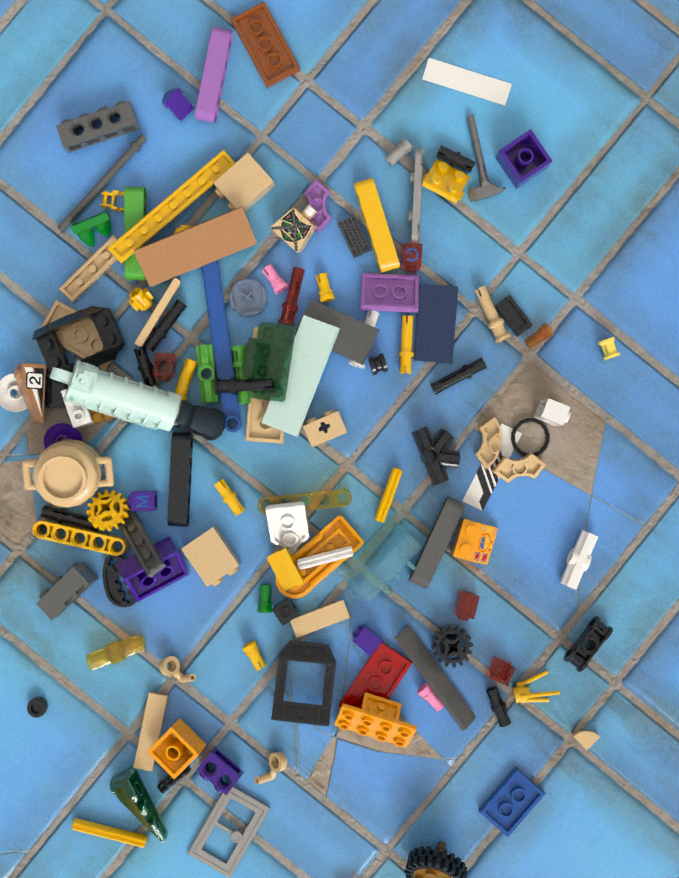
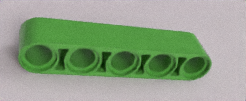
M125 187L124 234L147 215V193L145 187ZM133 254L125 261V278L127 281L146 280L135 254Z

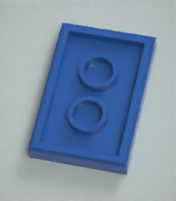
M515 767L478 810L509 837L546 793Z

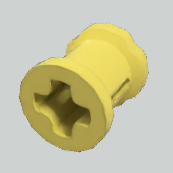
M615 337L598 342L604 353V360L621 355L615 346Z

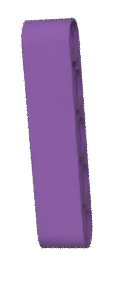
M218 27L212 28L195 112L197 120L216 123L232 46V30Z

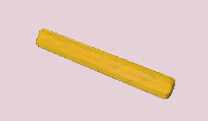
M75 818L72 824V830L142 848L145 847L147 842L146 835Z

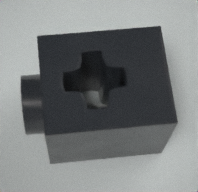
M289 597L277 603L272 609L282 626L296 618L300 612Z

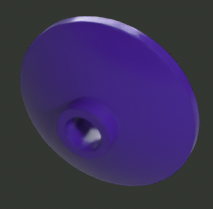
M57 423L46 431L44 447L46 449L53 443L62 441L63 437L83 441L82 435L71 424Z

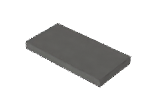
M312 299L304 313L307 317L340 329L332 352L358 364H364L380 331L379 329Z

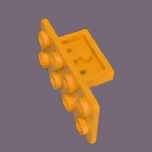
M366 692L363 696L361 709L342 704L334 723L335 726L342 730H351L362 736L367 735L376 738L378 741L393 743L397 747H407L417 729L415 725L399 721L401 703Z

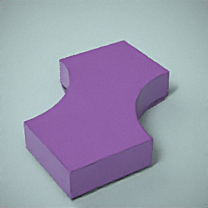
M315 179L303 195L307 198L309 204L317 210L311 221L317 225L315 231L320 234L332 220L325 206L330 191Z

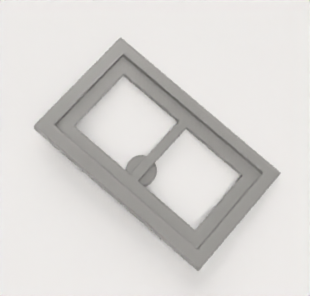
M233 786L227 795L222 793L219 796L187 854L230 878L270 807ZM231 798L255 812L243 835L241 831H233L217 822ZM214 826L231 834V840L234 843H238L227 863L202 849Z

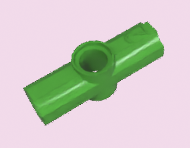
M213 345L196 346L197 375L200 382L202 404L219 402L218 395L214 391V380L217 378V372L215 370ZM206 369L212 371V376L209 379L203 378V372Z

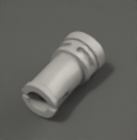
M405 138L401 139L396 145L397 147L384 157L391 167L404 155L406 156L413 150V147Z

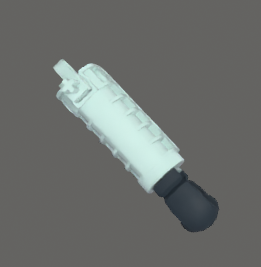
M80 360L76 361L73 373L59 368H52L51 379L69 384L63 399L67 403L154 430L162 429L169 432L172 426L183 427L184 430L210 441L221 436L225 429V416L219 409H211L199 405L193 406L189 402L181 401L180 394L157 389L156 386H147L141 381L135 382L129 380L126 376L123 378L114 375V372L108 373L99 370L98 367L81 362Z

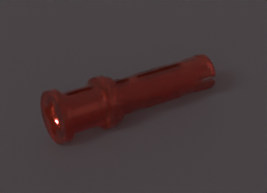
M293 268L286 301L281 306L283 308L281 318L277 322L281 325L294 327L295 325L293 321L295 313L298 311L297 300L305 273L304 269Z

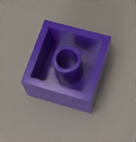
M531 129L500 149L495 157L516 189L547 169L553 162Z

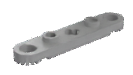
M416 149L415 172H411L410 183L414 184L413 210H409V222H412V245H419L422 157L424 149Z

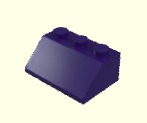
M170 536L154 544L166 566L150 578L146 575L135 554L117 563L125 582L137 602L189 575Z

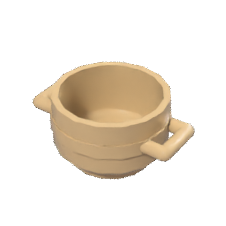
M73 439L58 441L42 451L37 460H24L22 462L24 488L26 490H36L45 501L54 506L70 508L81 505L95 494L98 487H111L114 485L112 458L109 456L100 457L93 447L83 441ZM102 464H105L106 479H102V476H103V465H102ZM30 467H33V476H32L33 482H32V480H31V470H30Z

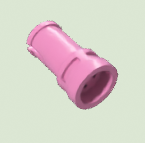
M272 264L262 270L271 283L275 294L281 293L288 287V284L283 278H280Z
M427 682L417 690V694L424 700H427L435 711L443 708L444 705Z

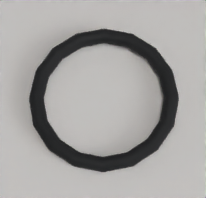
M526 418L514 426L511 433V442L519 454L523 456L528 455L529 453L523 452L517 447L515 442L516 431L522 424L527 422L539 424L545 431L546 441L539 451L533 453L535 456H538L547 449L550 442V433L542 421L535 418Z

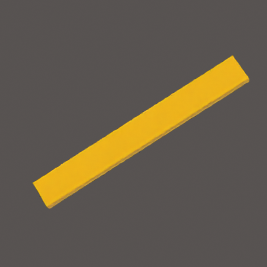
M222 150L109 246L108 250L122 264L134 254L135 249L146 244L214 185L213 183L230 169L235 162L225 150Z

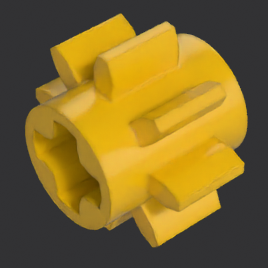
M138 287L130 293L129 297L131 299L128 302L135 311L138 309L146 311L152 306L153 302L151 299L154 297L147 288L142 290Z

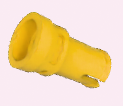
M327 273L315 276L319 288L320 303L335 300L333 291L330 289Z
M255 640L242 647L243 652L250 658L256 671L261 670L258 662L263 668L267 665L258 651L259 648Z

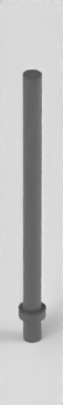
M141 134L135 142L132 141L130 143L131 146L57 227L61 232H64L136 151L139 152L141 150L140 147L147 140L145 136Z

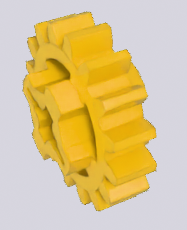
M105 490L103 495L98 492L97 498H91L93 503L87 504L91 509L86 511L87 515L90 516L88 520L95 528L99 527L101 531H104L106 527L110 532L113 526L119 529L118 524H125L123 518L129 517L125 512L130 510L129 506L126 505L128 501L121 493L117 494L115 490H112L111 494L108 490Z

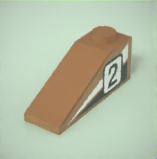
M19 363L14 368L16 384L33 421L44 423L46 365Z

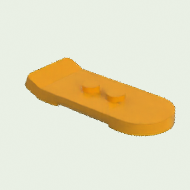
M339 515L294 553L292 557L297 564L298 559L351 546L353 553H355L364 544V541L343 516ZM348 558L300 570L305 580L304 583L286 591L283 590L276 577L277 588L286 597L301 598Z

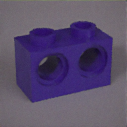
M216 747L197 768V771L200 772L199 775L204 780H209L217 792L224 793L225 795L228 794L244 773ZM208 762L214 763L216 770H211ZM223 775L229 776L231 782H225L223 780Z

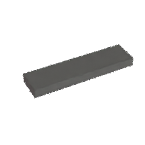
M130 510L127 513L129 517L123 518L125 524L119 523V526L146 575L151 578L163 569L166 564L137 513Z

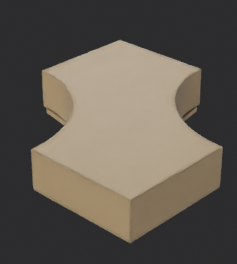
M530 452L520 459H509L503 456L492 471L509 483L519 476H529L535 479L546 466V463Z

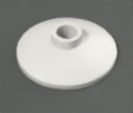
M9 374L0 380V405L8 411L21 412L26 410L27 406L16 384L14 374ZM13 389L16 391L15 397L11 395V390Z

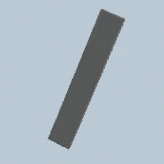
M409 625L405 626L394 637L461 730H466L476 716Z

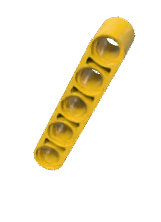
M373 178L354 183L355 192L381 273L399 268L398 256Z
M52 520L36 522L32 528V532L37 538L114 556L125 553L129 548L128 540L122 536L100 531L96 532L65 523L60 524ZM42 524L47 526L46 534L41 531ZM61 528L66 531L65 538H62L59 535V530ZM79 533L84 534V542H80L78 540ZM97 537L103 539L104 545L102 547L97 545ZM116 541L122 543L123 549L121 551L115 548Z

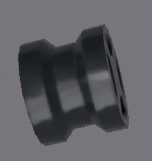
M383 353L379 354L378 357H368L373 376L377 375L378 372L388 371Z

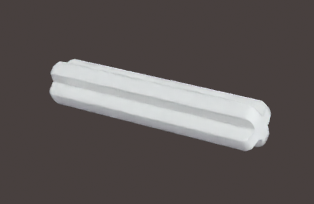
M347 546L298 559L297 565L299 570L352 557L354 553L352 547Z

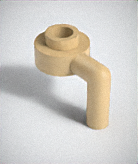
M168 656L160 661L159 668L164 676H174L180 683L196 680L195 674L183 675L179 671L180 663L176 657Z
M277 751L270 754L269 766L271 769L269 773L255 777V784L258 785L274 780L277 772L286 769L287 757L283 752Z

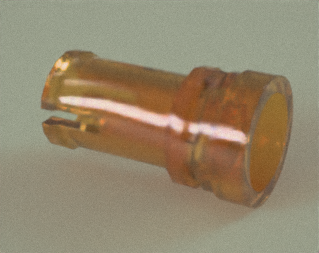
M546 323L538 328L537 332L524 340L525 344L529 345L528 348L530 350L543 340L546 341L554 336L553 331Z

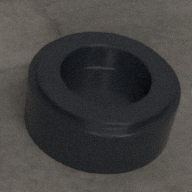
M35 697L27 705L28 713L36 718L44 715L48 709V703L43 697Z

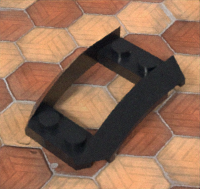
M91 306L64 316L34 331L32 340L37 341L50 374L53 367L73 373L76 363L69 364L56 332L92 317L105 350L80 361L96 367L117 359L116 356L119 351H122L126 343L111 308ZM52 379L56 384L62 383Z
M294 640L288 642L278 657L271 720L329 726L336 660L329 644ZM288 661L326 665L322 705L284 701Z

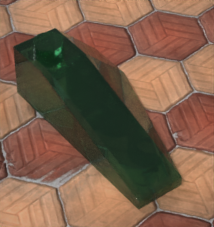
M131 766L114 775L110 780L111 792L114 795L116 794L118 800L161 842H164L168 831L136 768Z

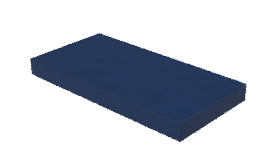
M420 284L414 361L453 363L458 287Z

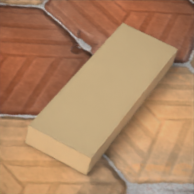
M344 599L299 615L290 622L295 636L298 638L348 619L350 615Z

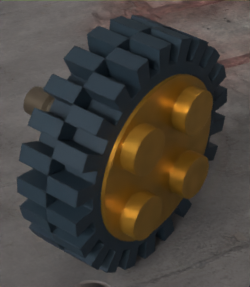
M440 841L438 842V847H435L434 850H432L431 846H427L426 849L421 846L419 849L414 848L413 851L411 850L405 868L406 878H466L467 867H465L466 864L464 862H461V858H455V854L450 853L448 855L447 850H445L446 843Z

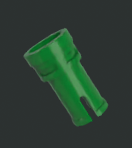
M261 584L259 585L260 596L257 612L271 613L273 612L271 602L272 585Z

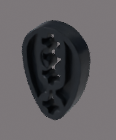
M109 554L105 558L103 566V584L107 598L118 607L132 606L137 601L134 596L130 599L131 602L124 599L126 592L120 590L123 585L121 582H117L119 575L123 577L117 563V567L114 564L110 565L111 557L118 559V563L126 558L121 555L114 556ZM128 589L127 593L128 595H131L132 592L130 591V589Z

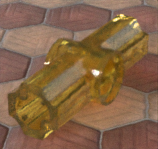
M141 634L123 641L112 642L106 645L105 648L87 654L86 663L91 671L108 664H117L126 660L129 656L145 651L146 642Z

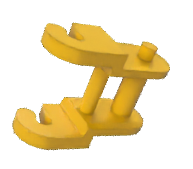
M113 190V193L108 191L101 192V195H104L103 204H100L103 209L111 208L113 211L124 212V208L114 206L115 197L117 195L124 196L123 191ZM108 196L112 197L111 204H107Z

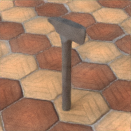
M470 115L466 118L481 180L480 187L469 189L470 202H475L500 194L506 188H497L495 185H491L488 179L474 115Z

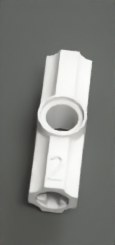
M581 530L575 547L568 554L567 566L560 580L561 584L577 589L583 572L588 569L591 563V553L598 536Z

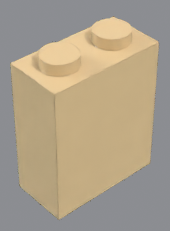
M249 153L245 154L213 183L216 188L214 192L221 200L225 198L228 201L227 206L231 211L242 206L244 212L275 187L274 181Z
M216 526L181 548L207 587L211 584L215 587L223 581L221 577L227 573L231 576L239 570L238 566L241 564Z

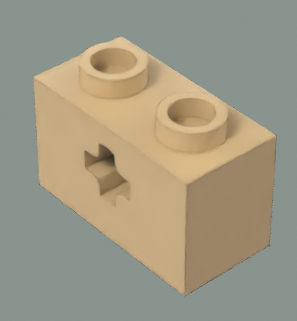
M330 410L323 413L324 417L317 420L314 417L305 421L306 425L303 428L311 447L347 433L338 411ZM323 422L326 425H330V427L327 429V433H324V431H319L321 423Z

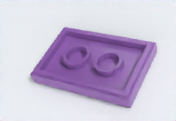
M362 273L360 310L418 313L419 275Z

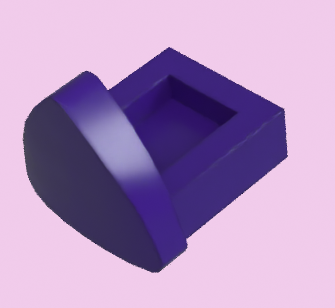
M180 88L172 89L163 96V106L168 108L179 121H182L194 109L191 103L183 96Z

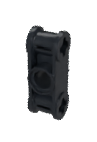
M595 616L573 646L565 653L563 660L569 661L576 667L578 672L583 671L598 649L610 637L613 628L606 626L600 621L598 616ZM590 639L591 646L585 648V642Z

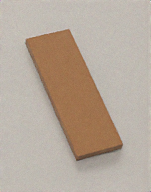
M241 206L135 249L134 254L149 286L152 287L257 244V241Z

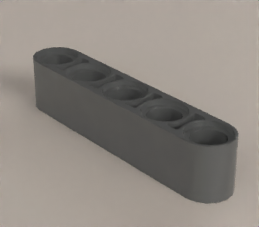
M449 496L446 497L411 572L409 582L424 589L428 588L463 513L464 503Z

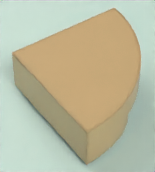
M579 730L572 734L586 750L600 738L597 733L591 730Z

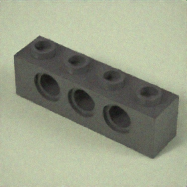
M121 101L116 103V106L110 108L103 107L95 113H85L77 119H67L62 121L61 124L56 125L63 148L68 153L140 130L130 101ZM119 116L120 120L116 123H113L112 120L115 117ZM102 123L100 128L94 129L95 124ZM84 129L82 134L76 135L77 130Z

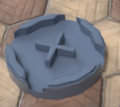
M242 279L237 281L229 293V302L237 314L244 317H253L264 310L267 304V293L265 288L256 280Z

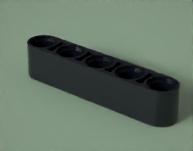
M172 433L168 526L188 527L193 433Z

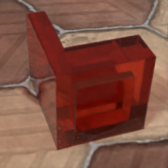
M494 656L487 675L490 679L508 686L515 667L512 663Z

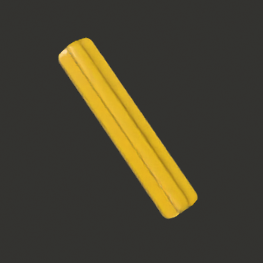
M393 468L375 515V520L378 522H385L402 475L401 469Z

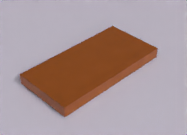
M265 2L231 19L232 25L266 88L300 71L298 63Z

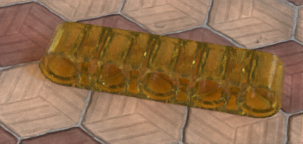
M343 488L271 495L259 500L258 510L266 514V510L262 507L264 500H269L274 505L281 504L283 498L290 499L291 503L300 502L302 496L309 497L311 501L310 505L305 506V510L345 507L352 501V496L349 490ZM341 492H345L348 494L349 499L342 503L338 500V495ZM322 494L328 495L330 498L329 503L321 504L319 496Z

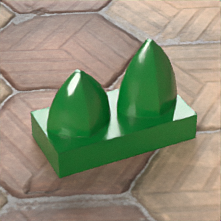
M108 210L72 224L71 229L73 234H77L83 243L93 247L95 237L92 227L94 226L100 234L108 237L111 232V216Z

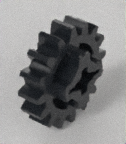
M449 624L448 629L442 626L441 633L435 632L438 637L432 638L435 644L431 645V648L436 650L433 655L438 657L439 663L444 661L446 667L451 663L453 668H455L457 662L462 666L463 659L469 660L467 654L473 653L469 649V647L473 646V643L468 642L471 636L466 635L467 631L465 629L460 631L459 625L455 629H453L451 624ZM462 640H464L465 644L464 650L461 649ZM440 642H442L444 646L442 652H440ZM451 643L455 644L456 647L453 649L452 647L449 648L448 645Z

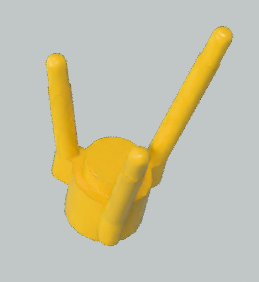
M547 670L525 681L517 682V687H513L516 703L549 702V698L533 697L559 695L560 691L530 693L529 687L524 686L549 673Z

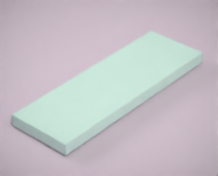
M305 315L303 316L262 420L263 424L298 437L340 329L338 327Z

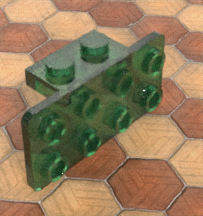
M261 322L258 327L257 338L249 337L245 347L246 360L242 367L243 376L250 379H274L272 381L274 382V390L249 391L250 398L277 402L285 401L296 331L295 326Z

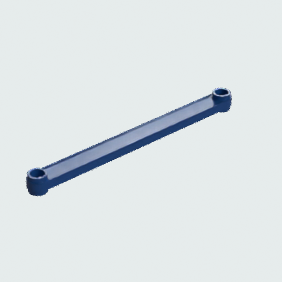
M219 260L201 266L217 378L224 380L235 377V371L232 365L233 357ZM221 393L222 413L226 420L225 428L229 432H237L242 427L238 393L234 395L232 393ZM235 418L238 421V426L235 429H230L228 422Z

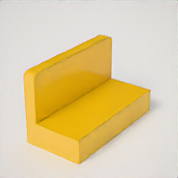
M287 546L267 557L284 591L304 583L305 580Z

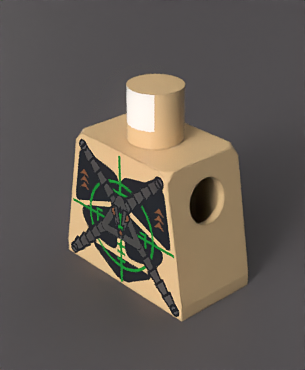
M310 204L303 211L293 207L270 228L292 249L300 253L304 250L317 227L311 221L317 210Z

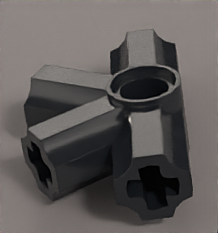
M427 426L412 432L411 434L420 453V459L426 467L433 486L449 480L444 467L458 468L460 463V452L446 450L454 437L440 428L432 439ZM428 451L433 452V461L427 460L426 453Z

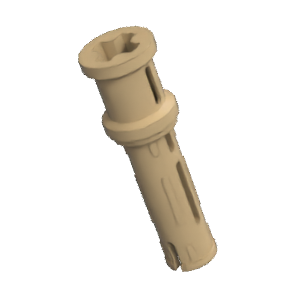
M486 286L474 290L489 321L488 328L492 330L495 336V343L497 344L510 338L511 334H508L504 326V319L499 317Z

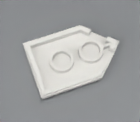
M300 501L274 504L266 507L271 542L283 548L287 546L291 555H293L297 548L309 538L305 504Z

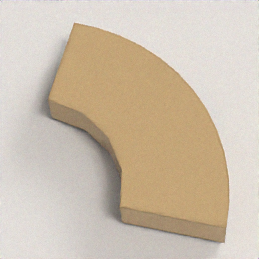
M495 416L479 427L482 434V443L475 456L485 469H488L497 459L502 444V432Z

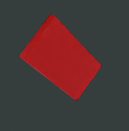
M382 642L368 658L339 702V706L347 704L361 709L365 692L389 699L411 666L412 661Z

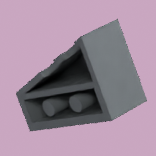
M84 562L80 564L74 563L64 576H60L53 583L54 586L50 590L46 589L39 595L40 600L36 604L51 621L57 618L99 579Z

